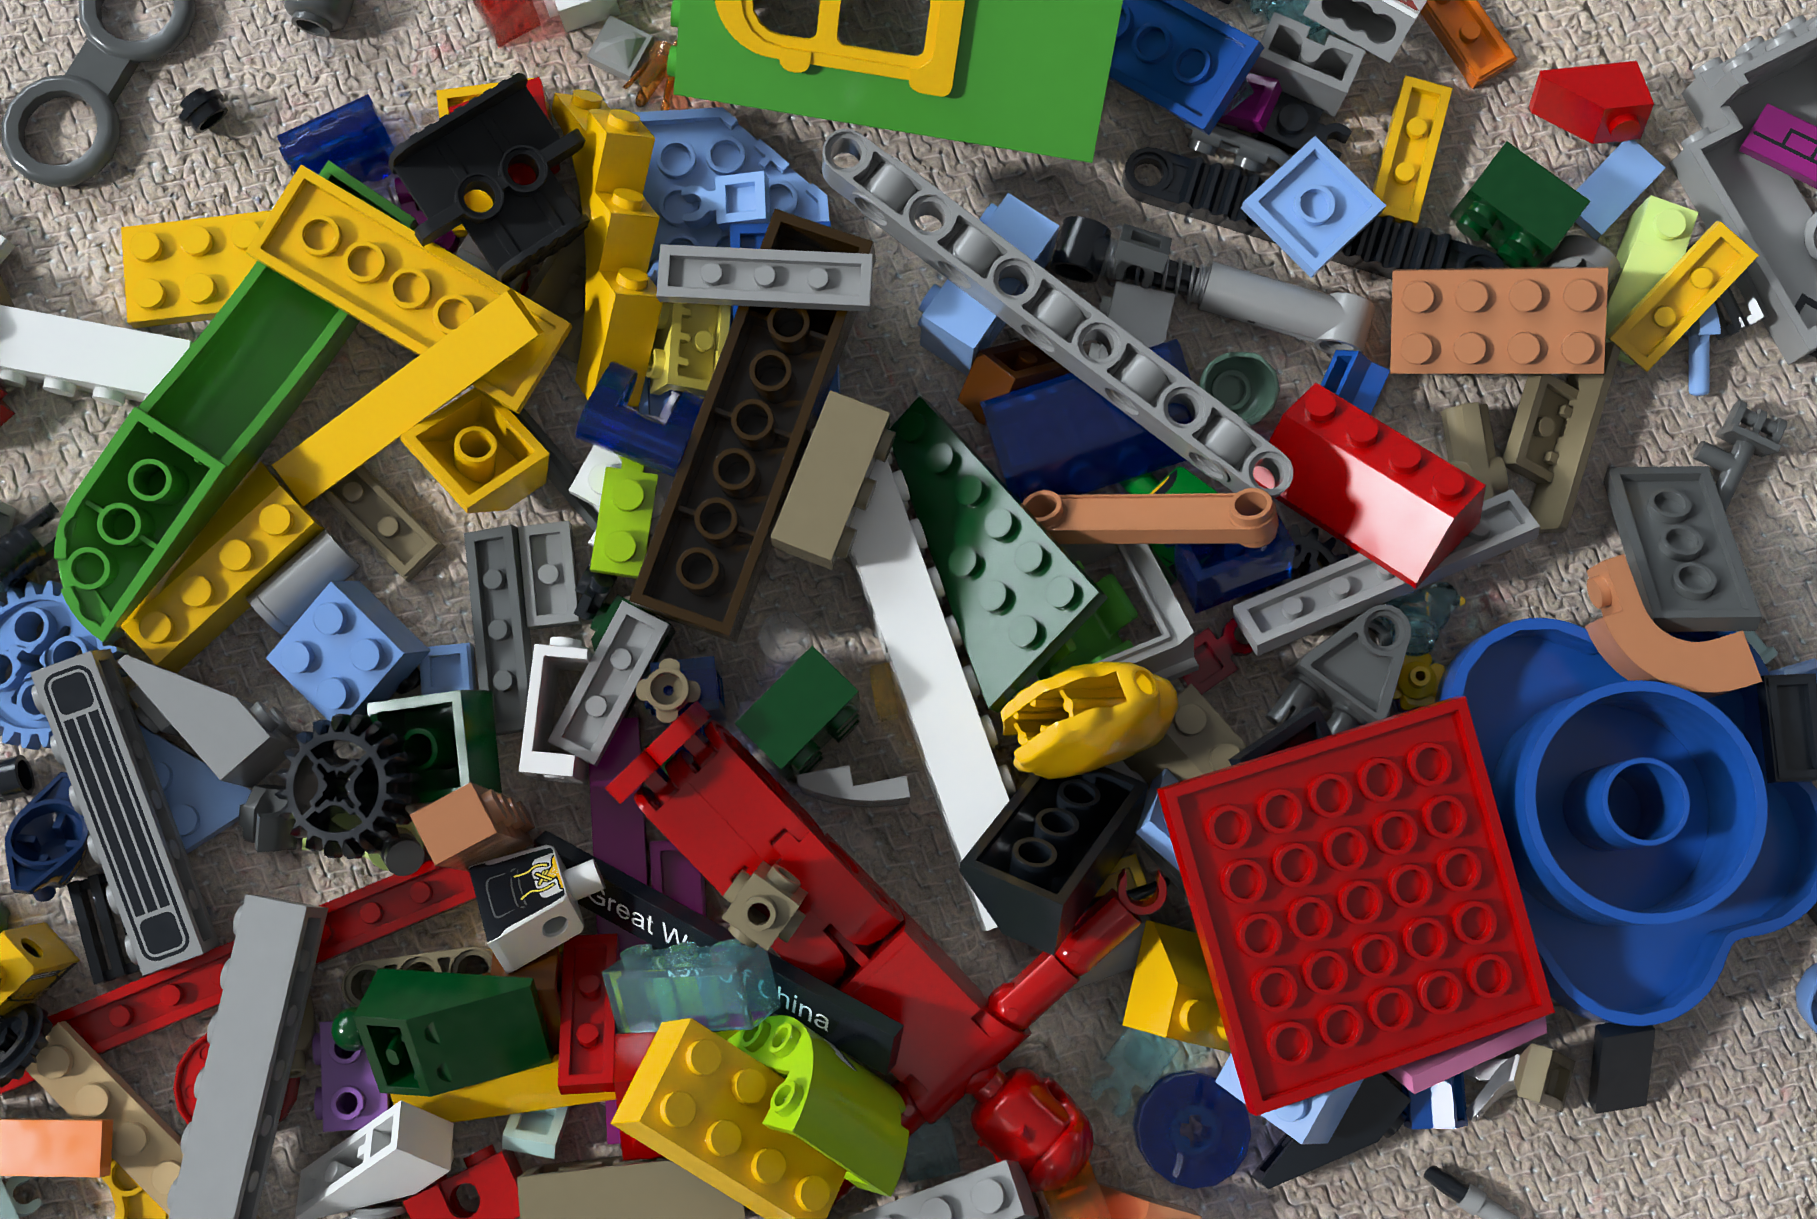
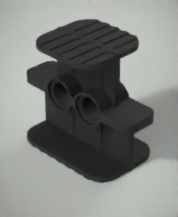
M516 73L511 78L502 80L494 88H489L479 97H474L464 106H459L454 109V112L439 118V121L429 124L419 133H414L409 139L401 142L394 148L389 160V169L394 175L397 174L428 219L415 229V236L420 244L425 246L462 224L495 272V279L503 284L508 281L511 282L518 275L529 271L534 265L542 263L545 258L553 256L561 248L570 245L573 240L584 232L590 221L586 214L581 215L551 171V168L577 153L584 146L586 140L579 129H575L561 138L559 137L526 87L528 79L523 73ZM517 163L526 164L534 170L536 181L529 185H520L511 179L508 168ZM472 190L484 191L491 197L493 207L486 212H475L467 207L464 202V196Z

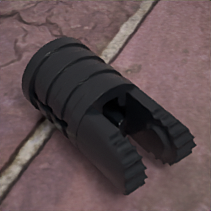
M52 502L13 527L9 534H5L0 538V592L5 593L12 587L13 583L20 581L24 575L30 574L37 566L41 567L54 558L56 536L50 543L42 547L31 534L39 527H44L50 523L59 512Z

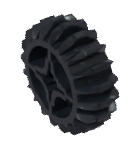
M336 714L332 716L331 721L320 719L313 722V732L302 731L300 734H296L300 749L289 748L283 752L291 762L290 768H281L275 773L282 779H286V789H281L274 795L279 799L288 800L289 806L279 816L284 818V820H296L290 835L296 838L307 837L305 848L311 851L323 850L324 856L328 858H341L344 855L347 859H359L365 855V851L368 854H376L384 850V841L395 842L398 838H401L396 824L408 825L412 822L410 814L405 810L407 804H417L421 799L416 794L410 793V784H416L422 777L418 773L408 772L407 767L415 761L417 756L412 752L400 753L406 738H403L400 734L390 735L391 725L383 721H375L373 723L372 718L368 715L356 714L354 717H350L349 714ZM354 743L366 753L360 759L353 758L349 761L347 758H340L335 751L346 744ZM347 811L349 815H357L362 823L351 830H347L333 822L332 818L337 813H345Z

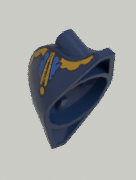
M60 772L17 814L5 836L4 846L11 889L14 893L33 894L34 898L40 902L51 900L56 894L55 888H63L70 883L82 865L88 850L87 839L90 833L83 815L75 811L70 801L69 787L71 782L67 772Z

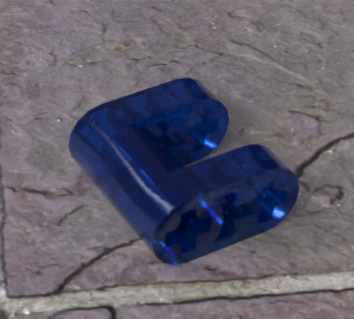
M612 361L582 411L576 429V439L675 478L704 397L685 390L667 422L664 423L626 407L633 393L638 372Z

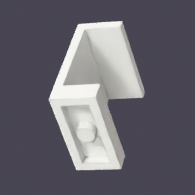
M550 637L549 645L534 644L519 772L535 780L587 785L589 764L576 755L550 753L551 743L548 742L553 728L560 669L584 672L593 656L589 648L582 646L581 640L566 637Z

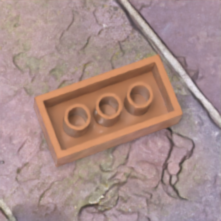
M1608 268L1394 269L1392 273L1390 374H1604Z

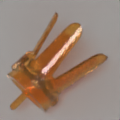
M677 40L673 44L665 41H655L653 47L649 50L650 56L648 60L622 87L628 89L640 77L638 82L641 88L635 99V104L638 107L645 106L664 78H667L661 111L669 110L673 98L675 77L667 75V61L671 45L677 46Z

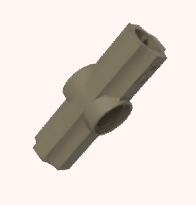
M1473 402L1445 408L1441 412L1448 462L1486 485L1484 501L1508 491L1506 466L1500 456L1496 457L1488 404ZM1511 550L1506 551V552H1504V553H1502V554H1499V555H1497V556L1506 555V554L1510 553Z

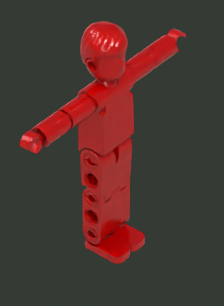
M698 701L682 713L605 787L616 801L621 804L644 782L650 789L641 787L634 794V800L640 810L722 896H724L742 869L749 875H752L762 861H765L770 866L775 864L783 867L800 881L801 885L799 887L808 892L798 910L804 913L806 917L787 943L777 937L771 947L783 960L904 1025L897 1062L890 1072L898 1079L891 1086L900 1094L906 1106V1110L901 1114V1125L909 1130V1137L926 1121L933 1125L965 1094H970L977 1100L972 1109L970 1120L973 1129L980 1137L977 1141L980 1147L985 1146L993 1154L997 1163L1006 1159L1019 1162L1026 1175L1031 1192L1059 1190L1074 1180L1084 1169L1092 1154L1094 1137L1091 1123L1081 1107L1052 1077H1040L1036 1072L1027 1067L1012 1068L1004 1073L998 1067V1064L1032 1034L1029 1029L1032 1023L1080 981V976L1089 972L1142 923L1138 915L1152 914L1161 908L1166 900L1167 886L1164 876L1159 869L1156 876V892L1151 898L1138 901L1132 899L1126 892L1127 874L1125 868H1123L1118 875L1117 891L1111 888L1079 918L1054 956L1043 951L1011 982L1003 983L996 987L989 997L986 998L981 990L893 898L891 899L828 833L824 835L822 829L809 813L724 726L715 720H711L704 727L707 738L699 731L712 716ZM683 745L690 753L680 750L665 764L666 774L660 766ZM755 903L752 905L770 918V910L765 904ZM845 1178L832 1208L856 1187Z

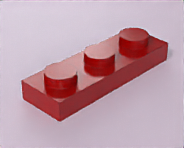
M617 933L579 935L564 942L558 1089L561 1095L615 1092L614 1058L615 1034L618 1033L620 942Z

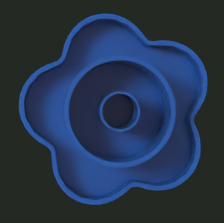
M1527 618L1504 624L1467 644L1448 664L1439 682L1435 703L1456 696H1466L1550 996L1567 1010L1592 1021L1627 1026L1656 1025L1680 1017L1695 1007L1710 992L1724 968L1732 945L1742 938L1768 934L1789 926L1805 915L1816 904L1817 789L1812 782L1767 783L1756 684L1720 696L1704 699L1686 689L1671 684L1645 680L1628 681L1605 661L1585 628L1570 622L1550 618ZM1736 631L1666 633L1684 641L1704 642L1736 633ZM1748 643L1760 676L1770 675L1760 655Z

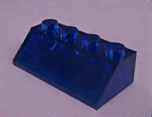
M1177 339L1149 347V349L1192 380ZM1073 373L980 402L1000 479L1021 503L1030 494L1037 491L1048 490L1058 495H1081L1187 461ZM1180 403L1168 405V413L1175 422L1179 424L1191 423V414L1184 405Z

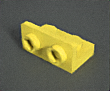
M663 302L646 377L650 378V394L662 395L668 390H674L701 396L706 395L729 333L731 305Z

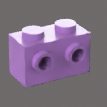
M333 1020L319 1022L320 1033H315L312 1043L315 1065H321L322 1087L316 1088L314 1096L316 1118L323 1120V1132L361 1129L394 1106L390 1094L379 1092L365 1049L347 1051L340 1048L332 1037L331 1027Z

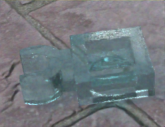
M1126 1027L1103 1058L1115 1070L1110 1076L1102 1077L1095 1081L1090 1089L1089 1096L1097 1101L1105 1089H1116L1119 1094V1101L1111 1113L1118 1118L1123 1116L1130 1108L1132 1100L1130 1091L1136 1084L1149 1093L1179 1049L1161 1036Z

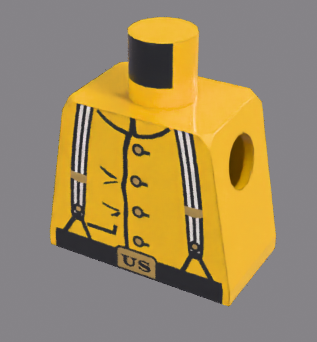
M46 922L4 930L0 933V1018L18 1006L35 1003L80 961ZM34 948L39 957H35L29 952Z

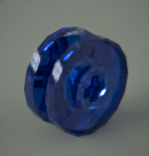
M1192 1070L1167 1073L1149 1084L1137 1101L1132 1122L1136 1147L1147 1165L1172 1184L1192 1189L1216 1186L1233 1175L1247 1156L1252 1134L1248 1111L1241 1100L1215 1082L1217 1078ZM1189 1116H1193L1194 1120L1202 1124L1201 1133H1193V1141H1190L1187 1136L1180 1132L1182 1123L1189 1124Z

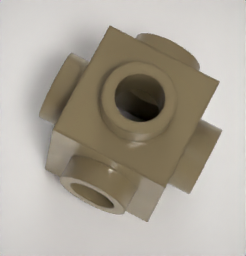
M762 861L752 875H749L742 869L728 888L723 898L729 901L731 905L722 916V919L730 924L729 932L741 943L751 948H756L759 945L768 951L777 937L787 943L802 923L806 915L798 910L808 892L799 887L801 883L792 873L775 864L770 866L765 861ZM755 903L765 904L770 910V918L752 905Z

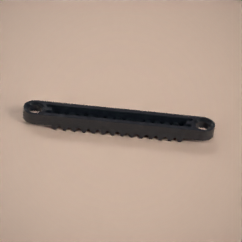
M1152 147L1138 149L1128 158L1123 170L1122 183L1130 197L1142 203L1275 243L1241 209L1243 202L1265 182L1259 175L1246 176L1237 168L1226 170L1222 164L1214 163L1210 165L1201 157L1191 159ZM1152 164L1160 171L1161 181L1153 186H1144L1135 178L1134 170L1139 165ZM1389 215L1376 217L1331 260L1391 280L1394 269L1468 268L1473 265L1484 268H1505L1504 262L1499 256L1489 250L1453 240L1451 234H1434L1432 229L1428 227L1422 229L1415 228L1413 223L1409 221L1398 223L1394 217Z

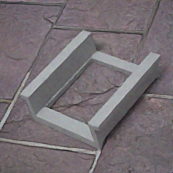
M1061 544L1074 561L1080 560L1083 566L1120 553L1162 634L1159 637L1098 662H1131L1169 681L1199 670V665L1194 657V631L1148 544ZM1029 682L1020 691L1029 687Z

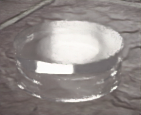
M778 612L769 616L763 622L759 630L758 640L763 654L770 661L781 665L795 663L808 650L810 634L806 623L799 616L790 612Z

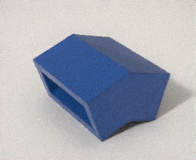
M1336 350L1320 385L1371 415L1390 370L1370 361L1360 351Z
M1463 1072L1416 1094H1413L1401 1084V1091L1411 1099V1102L1403 1110L1407 1113L1404 1127L1414 1130L1434 1128L1457 1129L1468 1126Z

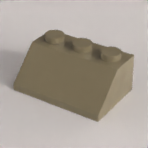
M1192 683L1177 695L1179 708L1164 738L1157 745L1122 760L1130 770L1138 773L1149 784L1148 790L1152 780L1165 768L1181 782L1231 766L1228 759L1248 747Z

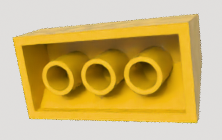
M260 461L247 473L189 547L123 622L121 628L155 665L178 673L251 607L246 599L247 596L325 528L305 506L303 507L297 498L272 471Z

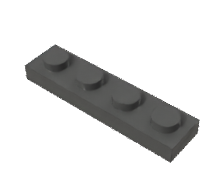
M507 525L464 533L479 690L492 691L496 736L524 732L533 655L530 629L527 627L518 527Z

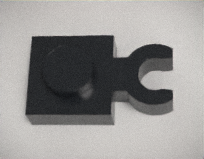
M1281 92L1264 132H1259L1257 139L1276 145L1293 156L1316 136L1340 159L1342 153L1331 149L1327 144V140L1335 139L1345 144L1352 131L1340 123L1328 125L1319 123L1318 121L1324 111L1323 109Z

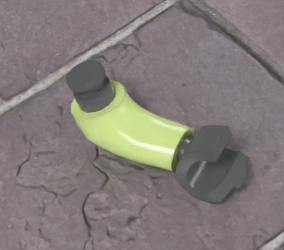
M254 785L247 802L240 805L238 825L243 828L244 841L255 843L257 852L296 850L297 838L290 835L296 820H284V818L279 816L289 806L288 800L279 799L274 795L279 790L286 789V786ZM347 811L345 813H337L332 818L333 822L347 830H351L362 823L357 815H349ZM413 821L408 825L396 824L401 838H398L395 842L384 841V850L376 854H368L365 851V855L362 857L371 860L380 869L390 871L397 876H407L416 872L424 861V843ZM307 837L302 838V850H309L305 848Z

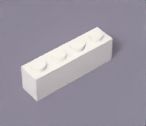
M0 305V383L24 388L26 381L41 383L44 390L62 396L74 397L76 390L93 393V399L115 406H123L125 399L143 402L193 344L191 340Z

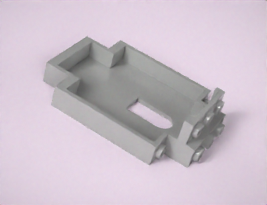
M1804 15L1798 16L1776 31L1777 36L1767 41L1762 36H1758L1739 47L1734 52L1735 57L1723 62L1720 56L1713 58L1693 72L1695 80L1681 94L1702 129L1680 143L1683 150L1669 163L1695 209L1699 212L1698 214L1707 229L1716 221H1721L1759 255L1748 266L1747 271L1769 315L1762 322L1788 365L1817 349V310L1805 304L1799 314L1795 308L1802 293L1817 302V261L1808 253L1804 245L1803 236L1807 220L1813 215V212L1791 176L1740 152L1739 149L1767 103L1817 127V16L1807 21ZM1816 229L1815 234H1814V239H1815V244H1816V246H1817V229Z

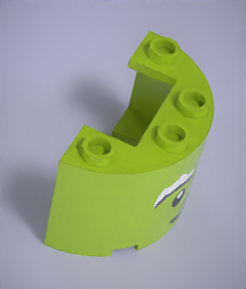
M790 1016L756 1017L727 1040L785 1078V1081L773 1093L770 1103L771 1108L762 1124L772 1130L795 1135L846 1169L847 1172L844 1178L858 1188L892 1197L903 1169L909 1139V1130L901 1125V1114L906 1110V1106L894 1087L803 1023Z

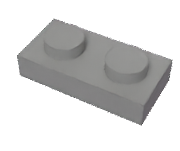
M570 521L519 526L518 533L527 627L530 630L582 624L581 617L573 614L579 603V593L575 591L578 581L572 524Z

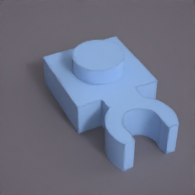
M765 171L715 177V191H707L698 185H691L682 189V196L687 203L701 202V206L696 212L682 214V220L689 228H703L710 224L713 219L717 220V225L721 231H730L729 224L770 223L769 178Z

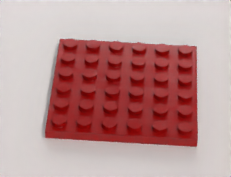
M1466 696L1452 697L1157 789L1249 1113L1258 1116L1555 1013Z

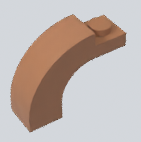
M1624 554L1603 560L1586 570L1589 577L1587 580L1589 598L1596 608L1601 609L1603 615L1602 618L1586 625V630L1605 661L1628 681L1645 680L1671 684L1686 689L1704 699L1720 696L1763 682L1743 630L1709 641L1690 642L1675 638L1660 629L1645 610Z

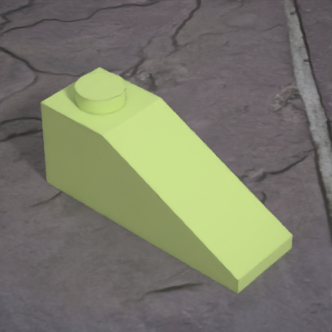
M1651 195L1629 216L1616 256L1620 263V271L1607 291L1606 337L1686 253L1699 212ZM1605 338V343L1611 342ZM1620 350L1618 360L1634 365L1635 363Z

